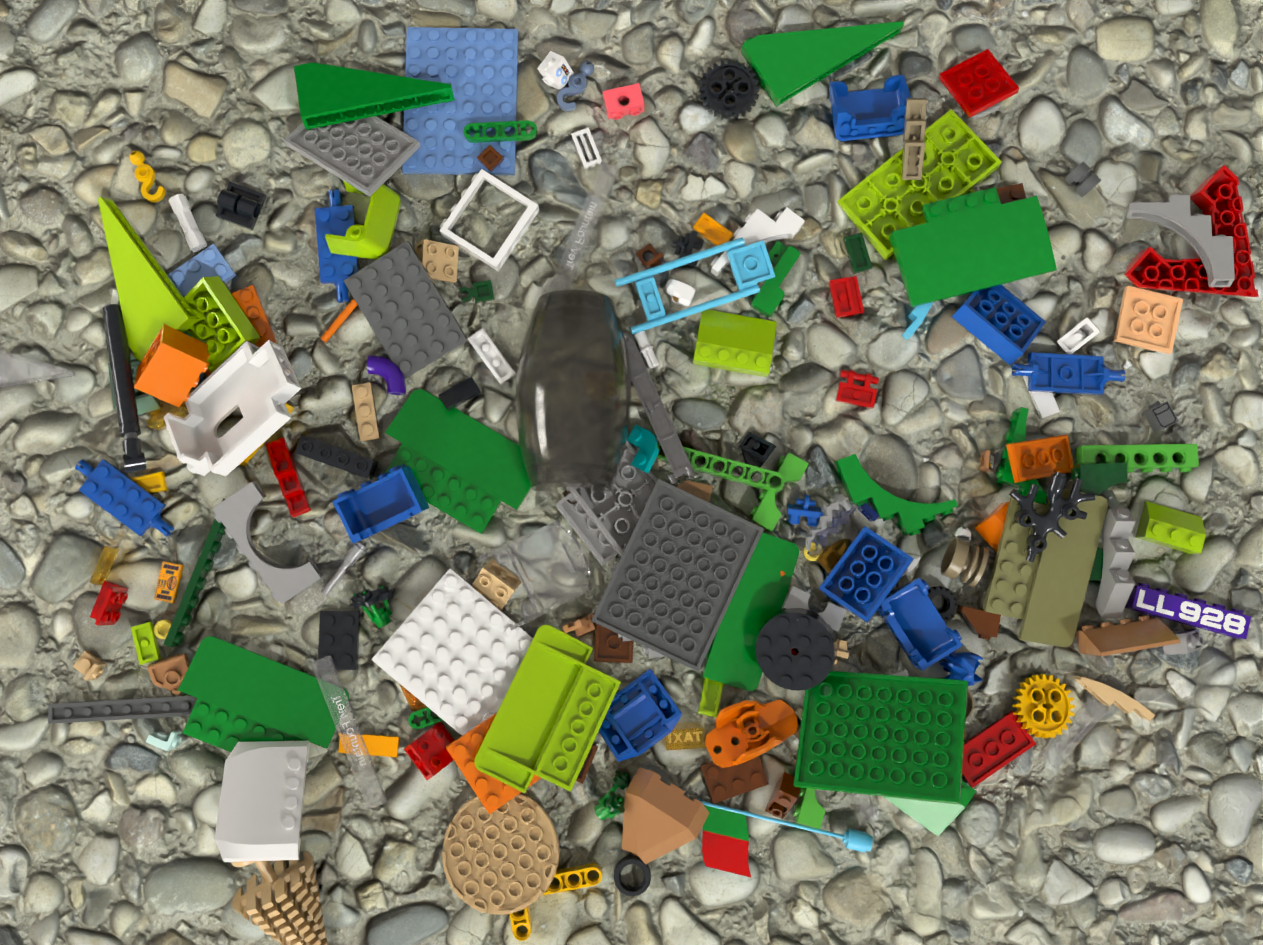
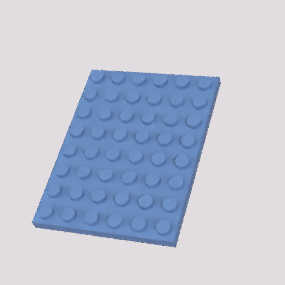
M407 27L405 77L451 84L455 100L404 110V133L419 141L420 148L402 165L403 174L475 175V173H479L483 169L490 175H515L516 141L470 143L465 139L463 130L470 123L517 121L518 29ZM513 127L505 129L506 135L511 136L515 133ZM489 128L486 131V135L490 137L496 134L494 128ZM472 129L471 133H468L470 137H474L475 131ZM489 145L504 158L492 172L477 160V157Z

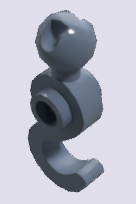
M583 61L580 65V74H573L568 81L569 87H565L558 92L557 103L562 110L573 111L576 109L575 102L565 103L563 98L565 96L581 94L586 90V76H590L594 72V65L590 61Z

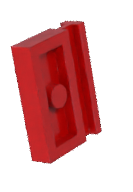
M857 276L834 279L828 282L836 318L864 313Z

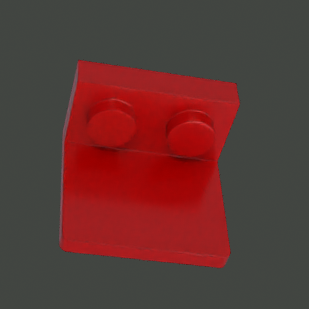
M104 580L90 615L91 618L96 619L95 625H114L121 616L120 609L128 598L127 591L129 588Z
M438 722L408 745L404 751L424 778L429 780L453 761L446 746L455 740L443 724Z

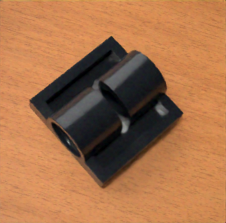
M229 182L227 189H223L218 196L217 205L219 208L216 217L253 231L267 196Z

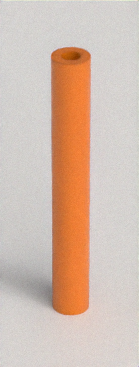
M354 298L320 337L325 343L358 305Z

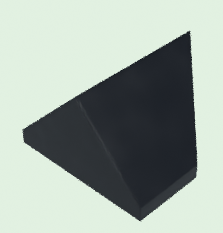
M749 432L739 445V448L741 449L745 464L761 468L776 446Z

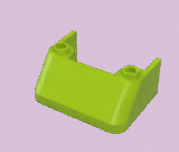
M343 180L347 192L365 194ZM382 184L371 195L364 225L350 226L346 231L345 237L331 234L325 235L330 252L374 260L390 252L401 206L400 196L391 188Z

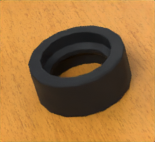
M634 855L626 856L618 861L614 870V882L617 889L624 895L632 897L645 892L651 881L649 865L645 864L639 856ZM629 864H636L643 870L644 879L637 887H628L621 880V871Z

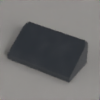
M471 376L439 394V397L447 411H450L481 394V391Z

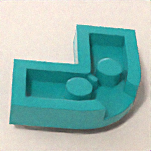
M636 424L627 439L629 443L639 447L631 465L649 473L659 453L657 436Z

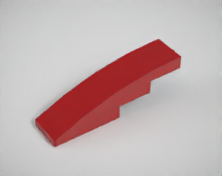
M282 437L267 443L266 447L274 475L279 481L290 515L294 518L311 511L301 478L285 438Z

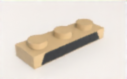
M372 383L351 385L360 441L366 442L381 439Z

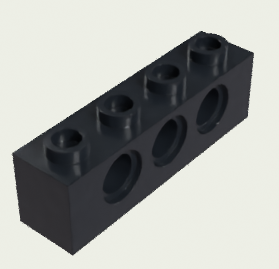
M301 435L295 453L370 480L373 479L379 463L373 459Z

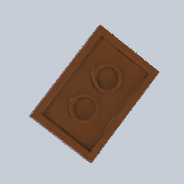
M759 756L742 764L725 768L714 764L713 761L700 765L713 804L769 784Z

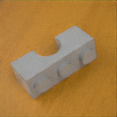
M790 586L782 608L810 610L808 600L811 594ZM826 602L823 609L817 614L832 627L833 631L838 632L847 610Z

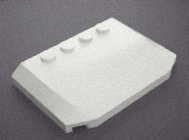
M309 741L238 742L225 761L215 832V841L224 862L299 860L303 799L310 750Z

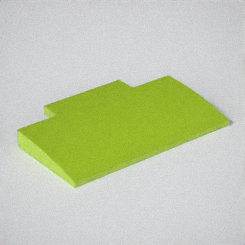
M952 109L925 130V149L921 180H902V148L837 201L850 220L885 260L894 254L889 238L893 231L926 223L921 208L924 204L975 192L973 189L996 171L1002 163Z

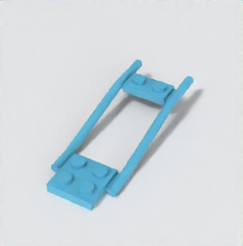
M742 237L615 279L614 282L616 287L635 281V286L647 322L630 327L631 333L635 334L759 293L760 288L757 283L774 278L775 274L764 240L745 246ZM727 251L739 291L666 315L653 275Z

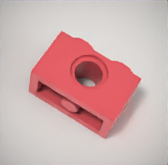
M639 83L603 91V100L608 119L618 120L626 115L636 116L644 112V100ZM627 101L628 104L623 106L620 102Z

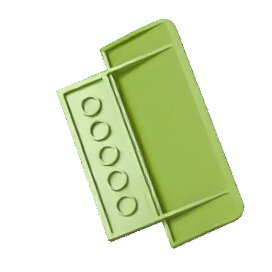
M550 625L540 626L475 757V767L479 771L524 794L533 775L571 792L621 681L586 665L593 650L592 647Z

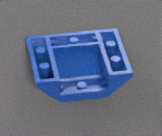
M649 669L615 694L599 729V733L617 761H622L641 755L670 734L683 714L653 671Z

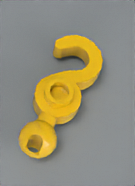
M133 151L130 153L129 158L132 164L137 165L134 174L136 179L142 183L141 194L150 202L156 203L161 201L166 194V190L159 186L155 194H149V190L155 181L156 173L151 166L144 164L145 156L142 152Z

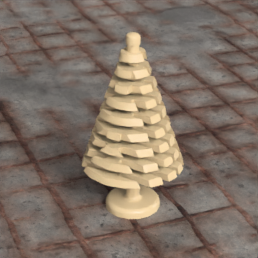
M303 851L304 861L302 862L300 855L299 860H289V868L287 869L285 860L274 861V870L269 861L231 862L235 867H244L255 863L261 873L260 885L259 878L255 873L247 880L246 893L244 894L242 887L236 892L231 903L234 911L243 915L248 921L249 916H251L252 924L258 925L265 934L270 935L273 940L280 942L281 945H328L327 938H325L326 929L322 915L320 893L317 891L318 881L316 879V869L314 868V857L310 852Z

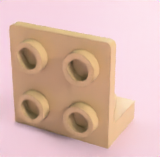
M426 239L415 244V252L431 279L449 283L457 282L458 246Z
M492 558L482 568L472 587L502 611L523 580Z

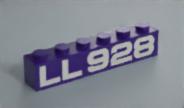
M1143 583L1134 585L1125 605L1127 609L1236 639L1247 638L1251 616L1244 615L1242 610H1225L1224 605L1215 603L1212 606L1207 605L1205 600L1194 598V601L1187 599V595L1175 593L1174 596L1168 594V590L1161 588L1152 590L1149 589L1150 585Z

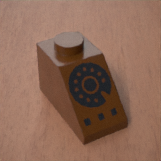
M958 606V612L972 633L979 634L978 638L990 640V637L997 638L1001 615Z

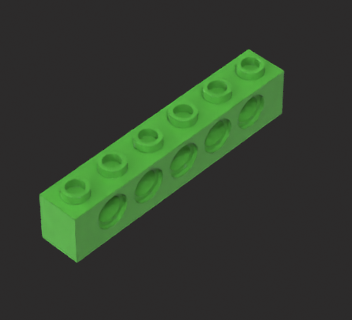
M1197 444L1085 445L1075 448L1076 463L1096 462L1097 455L1100 456L1101 462L1115 461V456L1118 455L1120 461L1127 462V473H1133L1134 469H1141V473L1153 472V469H1160V472H1172V469H1179V472H1191V468L1199 467ZM1154 454L1158 457V463L1153 459ZM1173 454L1177 457L1176 463L1173 461ZM1135 455L1139 457V463L1135 462Z

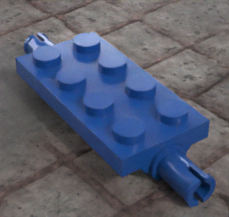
M335 189L334 193L332 190L328 191L329 207L315 208L320 282L322 284H334L337 290V302L343 303V300L349 302L348 288L344 280L359 271L358 257L331 253L325 238L326 234L345 237L347 229L355 225L354 206H341L340 190Z
M1031 352L1028 354V365L1013 364L1012 370H1016L1015 372L1012 371L1013 376H1028V391L1102 395L1104 394L1106 382H1123L1125 380V376H1121V374H1125V370H1110L1104 365V356Z
M84 459L78 462L80 466H75L76 470L88 477L79 491L139 536H143L150 527L156 528L166 537L171 534L170 530H174V527L163 520L161 516V511L166 505L107 460L102 459L96 468L92 467Z

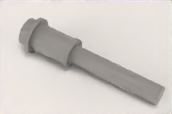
M361 542L353 544V548L343 558V564L322 589L321 592L327 596L349 567L354 566L360 556L366 553L367 547Z

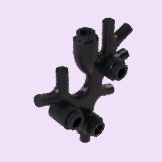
M1054 471L1047 485V498L1050 509L1043 515L1036 513L1033 508L1039 486L1031 484L1026 496L1021 495L1015 489L1009 493L1020 505V510L1016 511L1014 515L1015 522L1023 527H1033V534L1029 535L1026 540V550H1028L1027 561L1034 562L1036 553L1039 554L1046 549L1047 541L1045 536L1049 532H1054L1061 539L1067 535L1059 526L1058 522L1061 517L1068 520L1076 518L1086 519L1087 512L1079 510L1077 504L1084 501H1094L1095 494H1083L1080 492L1083 483L1082 479L1075 478L1069 497L1063 499L1062 492L1067 481L1066 474Z

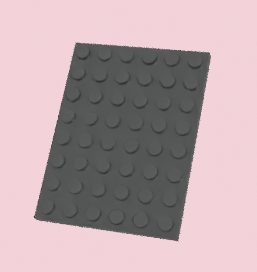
M658 479L591 621L699 672L764 528Z

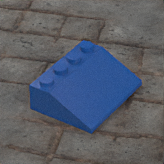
M1003 285L971 292L952 316L1009 365H1012L1024 354L1046 323L1044 319Z
M864 526L819 589L832 601L868 623L914 558Z

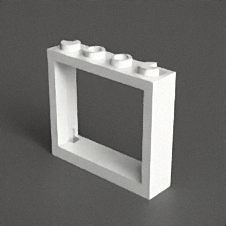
M481 169L479 173H475L469 188H465L462 192L459 203L454 204L451 208V214L448 219H444L441 223L440 233L455 245L499 272L540 210L538 204ZM484 180L528 207L494 258L450 231Z

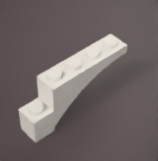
M786 208L784 212L780 210L774 220L757 209L754 213L750 212L746 217L744 227H739L733 235L735 238L733 240L743 237L745 246L763 240L764 243L780 239H790L792 241L805 220L789 208ZM724 251L720 257L716 256L711 263V266H713L711 273L716 277L730 263L727 251Z

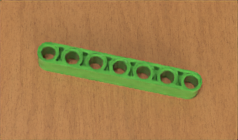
M658 443V444H657V448L659 449V453H660V450L662 449V447H661L660 443ZM683 447L694 471L771 492H780L784 488V478L778 472ZM658 453L657 458L669 464L666 456H660ZM699 458L706 459V463L703 466L696 465V461ZM717 463L725 465L722 471L714 469ZM741 468L743 474L741 476H734V469ZM760 473L762 478L756 482L751 479L752 475ZM773 478H778L781 480L779 486L773 487L770 481Z

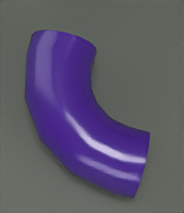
M369 355L367 359L368 374H376L384 378L387 384V394L406 395L405 378L398 365L388 358Z

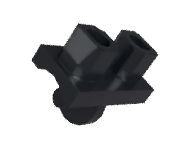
M692 230L691 233H686L685 237L679 236L678 241H672L671 246L675 248L674 254L682 258L691 255L693 248L701 250L704 240L697 236L698 232ZM698 260L685 265L694 267L698 264Z

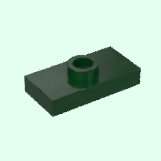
M862 232L844 237L843 242L853 274L871 270L873 267Z

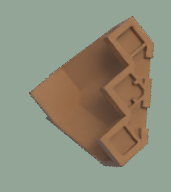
M639 767L625 791L622 849L639 856L647 864L696 839L709 815V811L696 798L690 800L687 796H684L685 791L673 783L669 785L661 781V776L656 772Z

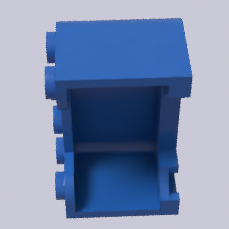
M405 464L396 466L389 470L390 474L387 472L378 476V481L374 483L371 480L360 485L361 489L357 491L354 489L346 490L337 495L338 499L332 501L353 544L430 508L410 466L406 467Z

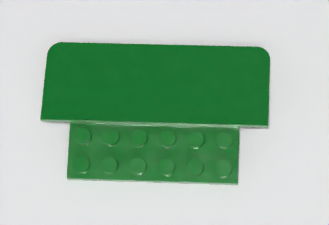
M417 389L411 393L385 431L387 435L402 443L385 473L388 472L390 474V469L403 464L406 467L410 466L427 503L480 534H483L501 502L516 510L519 509L544 467L540 457L456 408L447 411L442 400L422 389Z
M762 533L705 656L708 658L702 677L747 691H753L758 687L763 672L759 667L756 657V641L764 625L775 614L782 611L799 556V548L796 544ZM781 571L785 573V575L782 577L780 573Z
M208 636L201 641L178 688V691L197 698L183 734L232 752L238 742L309 741L327 749L342 717L343 712L340 711L345 710L349 701V693L342 687L214 636ZM339 704H344V706L341 705L343 710L338 709Z

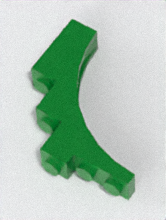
M856 454L834 462L850 504L856 503L857 506L868 503L867 499L869 498L876 519L882 518L883 521L894 518L893 514L895 513L902 534L909 533V536L921 533L920 529L925 527L923 519L924 522L936 519V514L942 513L944 516L954 512L952 508L958 507L956 499L942 503L924 504L910 502L892 495L870 478L862 468Z

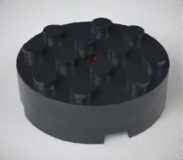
M790 608L775 614L761 629L756 641V657L762 672L771 682L788 690H807L820 684L830 673L837 657V639L832 627L819 617V614L803 608Z

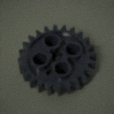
M728 59L727 64L721 60L720 66L714 63L713 69L708 67L707 73H703L704 80H700L702 87H699V93H703L700 95V100H705L703 107L709 105L708 113L714 110V117L721 114V120H723L724 116H727L730 121L733 115L738 120L739 114L745 117L746 111L751 112V106L755 107V100H758L759 97L757 93L760 90V87L757 86L759 80H754L756 73L750 74L751 67L745 69V63L739 66L738 60L731 64L730 59ZM731 75L733 79H727L725 76ZM717 87V88H719L721 91H720V92H714V91L712 90V88ZM743 87L747 91L741 92L738 90V88ZM731 100L734 102V104L728 105L725 103V101Z

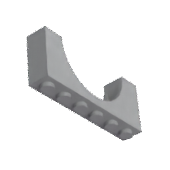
M252 481L213 507V516L226 527L224 530L229 538H234L239 552L247 556L249 566L254 571H258L260 581L271 589L273 599L283 604L320 579L323 574L313 560L297 566H282L267 560L258 552L251 538L250 521L257 505L267 496L258 483Z

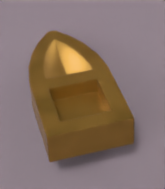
M841 539L836 541L831 546H827L818 557L817 561L828 573L833 570L847 551L849 540Z

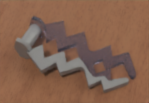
M836 494L834 502L824 506L826 515L820 516V528L810 529V536H806L808 555H821L822 546H828V534H839V524L849 523V515L854 513L856 508L847 501L843 494ZM839 504H841L844 512L839 511L840 517H832V510H839ZM826 521H832V527H827ZM816 535H820L819 540H816ZM811 542L816 543V550L809 551Z

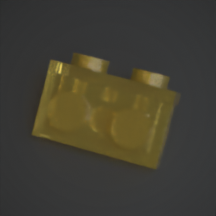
M182 402L180 407L169 404L151 411V418L146 420L148 427L157 431L166 429L164 416L167 413L185 418L189 414L185 402Z

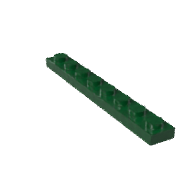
M214 519L164 641L166 646L176 647L183 641V632L192 619L191 612L199 602L198 595L200 590L206 585V575L214 565L213 558L215 553H218L221 548L220 541L222 536L226 534L224 530L226 527L216 519Z

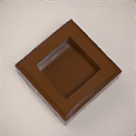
M489 145L477 157V160L492 172L504 158Z

